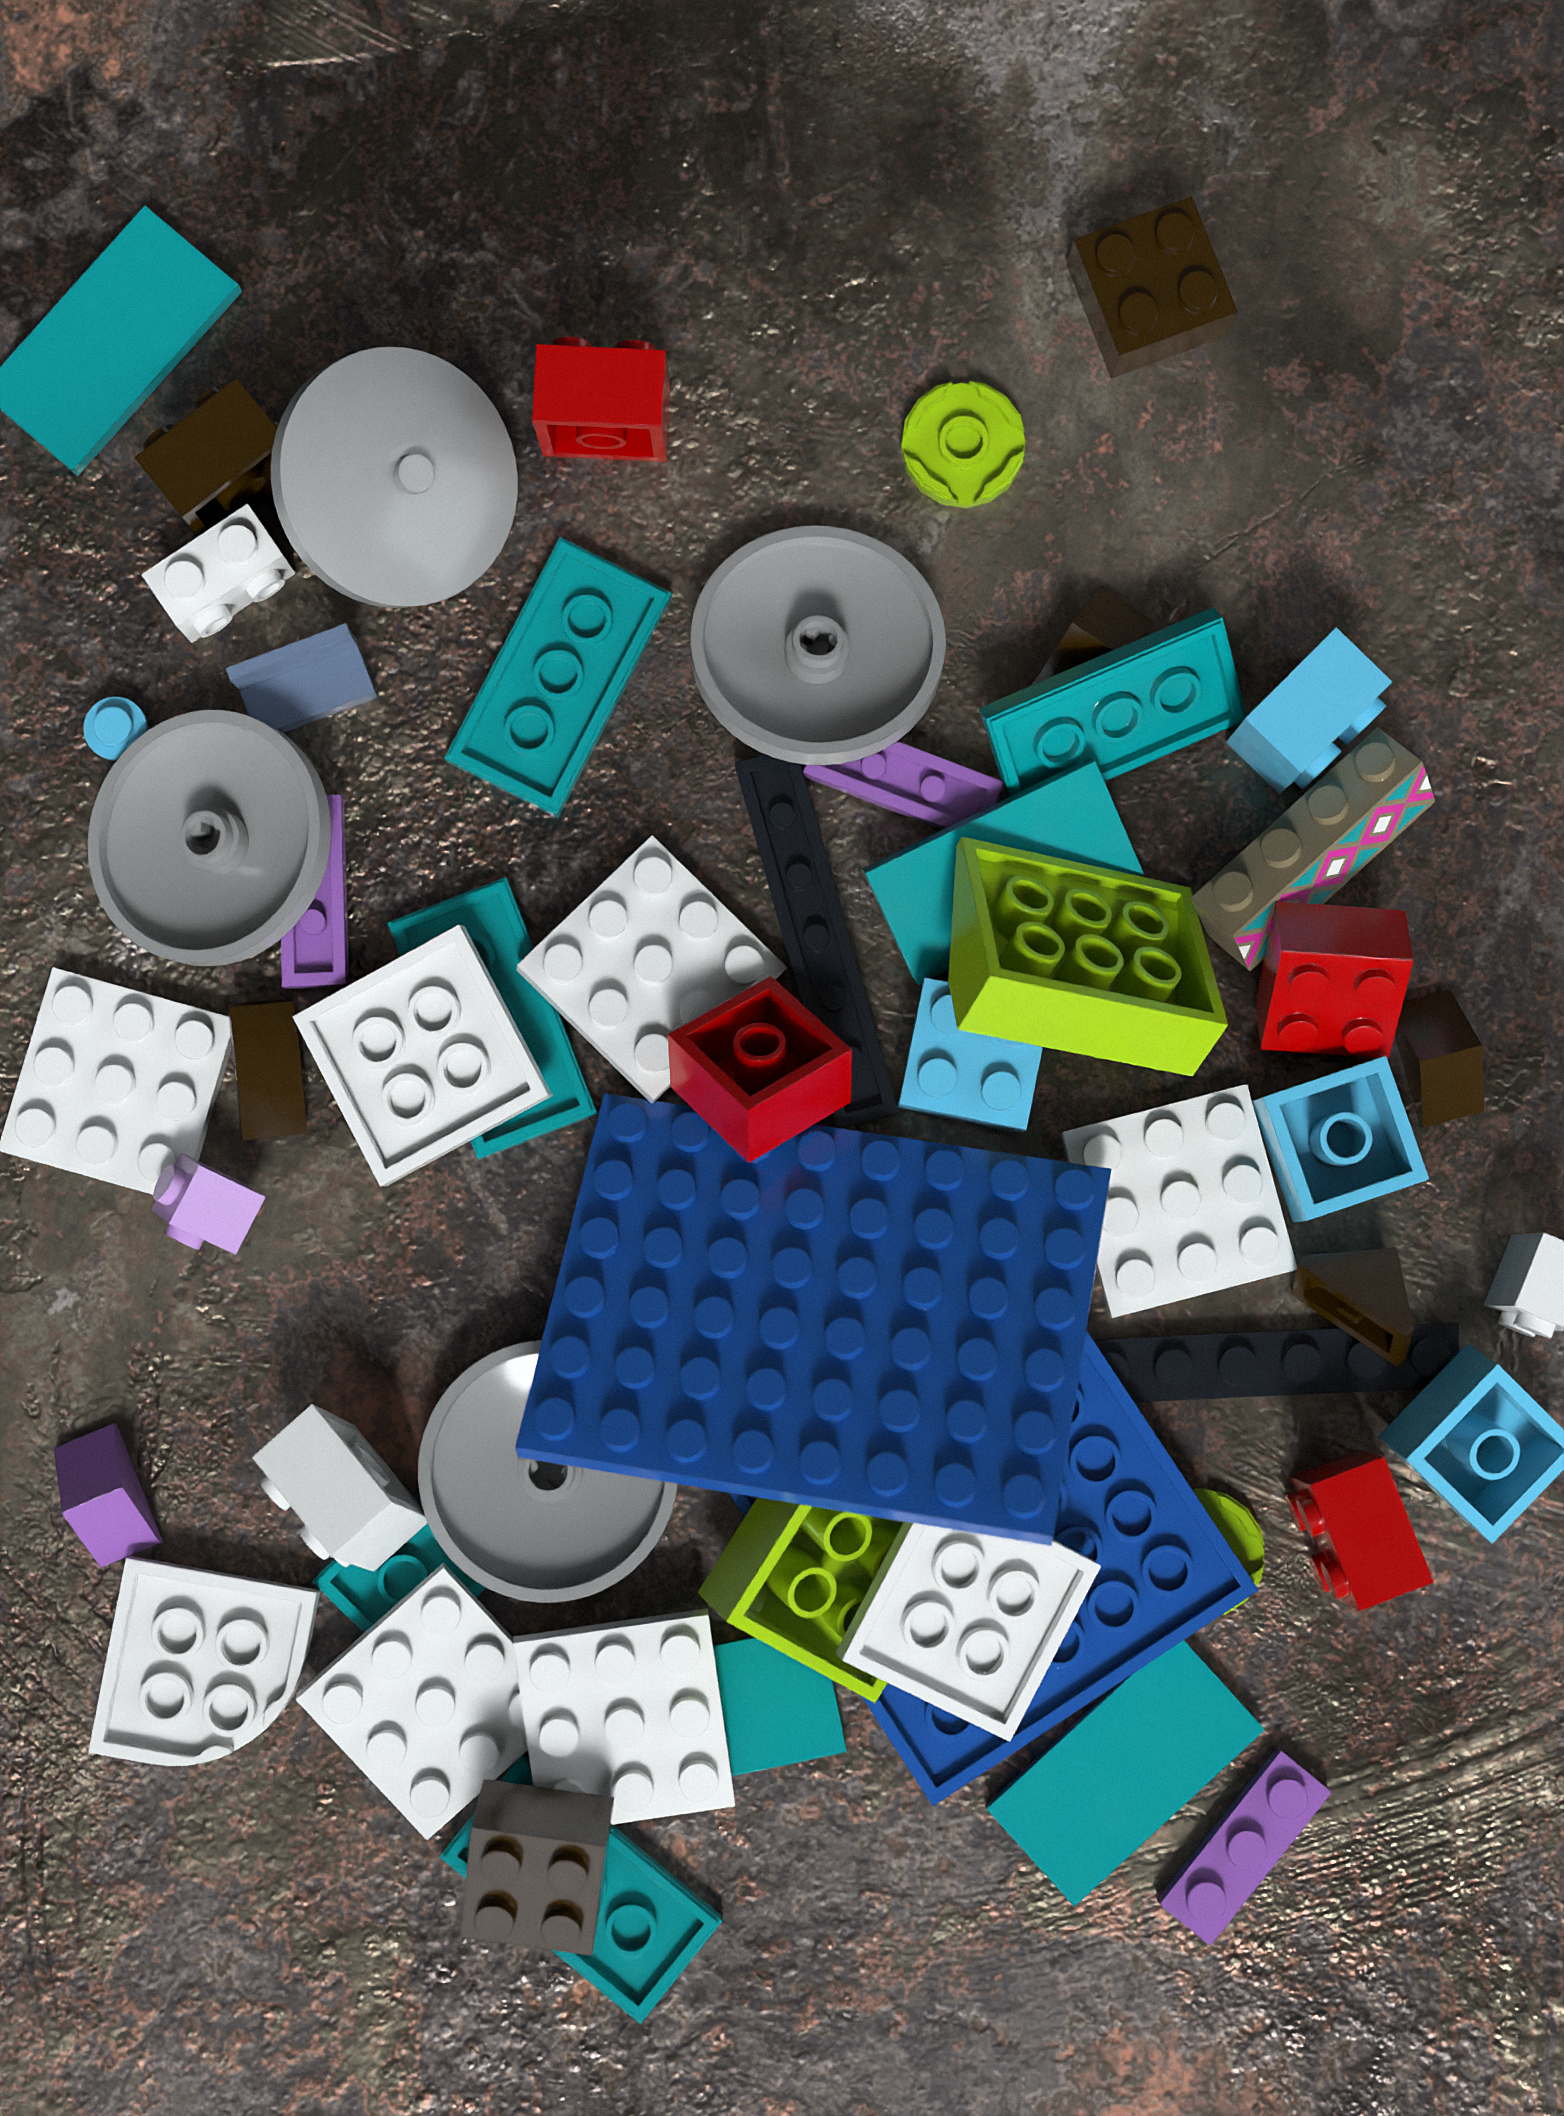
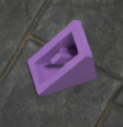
M117 1423L54 1448L61 1512L100 1568L163 1542Z

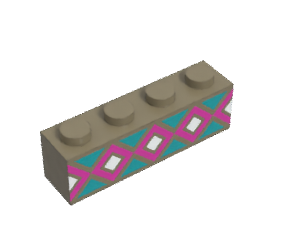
M1377 727L1190 898L1208 936L1246 969L1251 971L1264 959L1276 901L1323 905L1435 802L1423 761Z

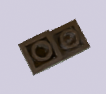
M292 998L228 1004L232 1064L236 1074L240 1134L243 1141L307 1134L297 1025L292 1017L295 1015Z

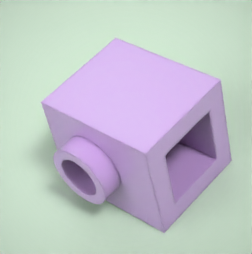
M180 1153L175 1165L167 1166L159 1176L153 1192V1198L156 1201L151 1210L169 1223L164 1233L171 1238L197 1250L200 1249L205 1240L236 1255L266 1197L246 1183Z

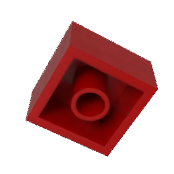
M575 337L556 338L552 341V345L536 344L532 421L542 456L667 462L671 389L666 350H655L653 344L640 340L620 341L616 344V348L591 347L589 341Z
M1276 901L1256 994L1260 1049L1370 1058L1386 1056L1389 1059L1414 961L1406 911Z
M772 976L668 1034L670 1087L748 1163L851 1103L852 1049Z
M1358 1449L1288 1476L1294 1492L1285 1496L1286 1503L1297 1529L1300 1532L1307 1530L1312 1537L1317 1554L1309 1556V1561L1323 1593L1331 1591L1336 1600L1339 1599L1361 1611L1434 1583L1385 1456Z

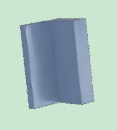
M346 623L226 668L230 681L240 691L248 715L277 729L281 733L378 698L358 641Z

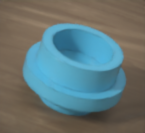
M109 697L97 702L88 711L83 726L84 737L89 747L99 756L112 761H117L121 754L137 738L148 731V722L143 711L134 702L122 697Z

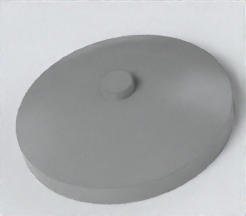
M378 347L350 354L321 368L298 389L285 409L275 434L271 457L273 499L279 520L292 547L312 572L327 585L341 594L366 604L386 608H405L428 605L458 594L479 579L492 565L503 548L513 524L517 504L518 474L512 443L505 424L488 396L471 378L451 363L424 351L405 347Z
M800 526L783 529L759 537L736 550L724 560L705 584L698 598L691 624V662L695 681L702 698L716 719L732 735L755 750L773 758L805 765H832L856 761L871 756L901 739L916 725L930 706L941 679L946 650L944 620L939 604L930 586L919 571L904 556L881 541L856 531L832 526Z
M201 710L175 716L159 723L137 738L113 764L101 785L92 809L88 831V861L94 889L102 907L115 926L129 940L154 955L194 966H219L245 960L271 947L284 937L305 914L321 885L330 853L331 817L328 800L319 775L309 758L290 738L277 729L250 716L225 710Z
M542 1340L512 1345L489 1354L465 1370L448 1387L431 1413L424 1430L418 1459V1485L424 1514L432 1533L448 1557L464 1573L488 1589L507 1597L538 1603H557L593 1595L607 1589L632 1572L648 1556L665 1530L674 1508L678 1484L518 1457L515 1445Z

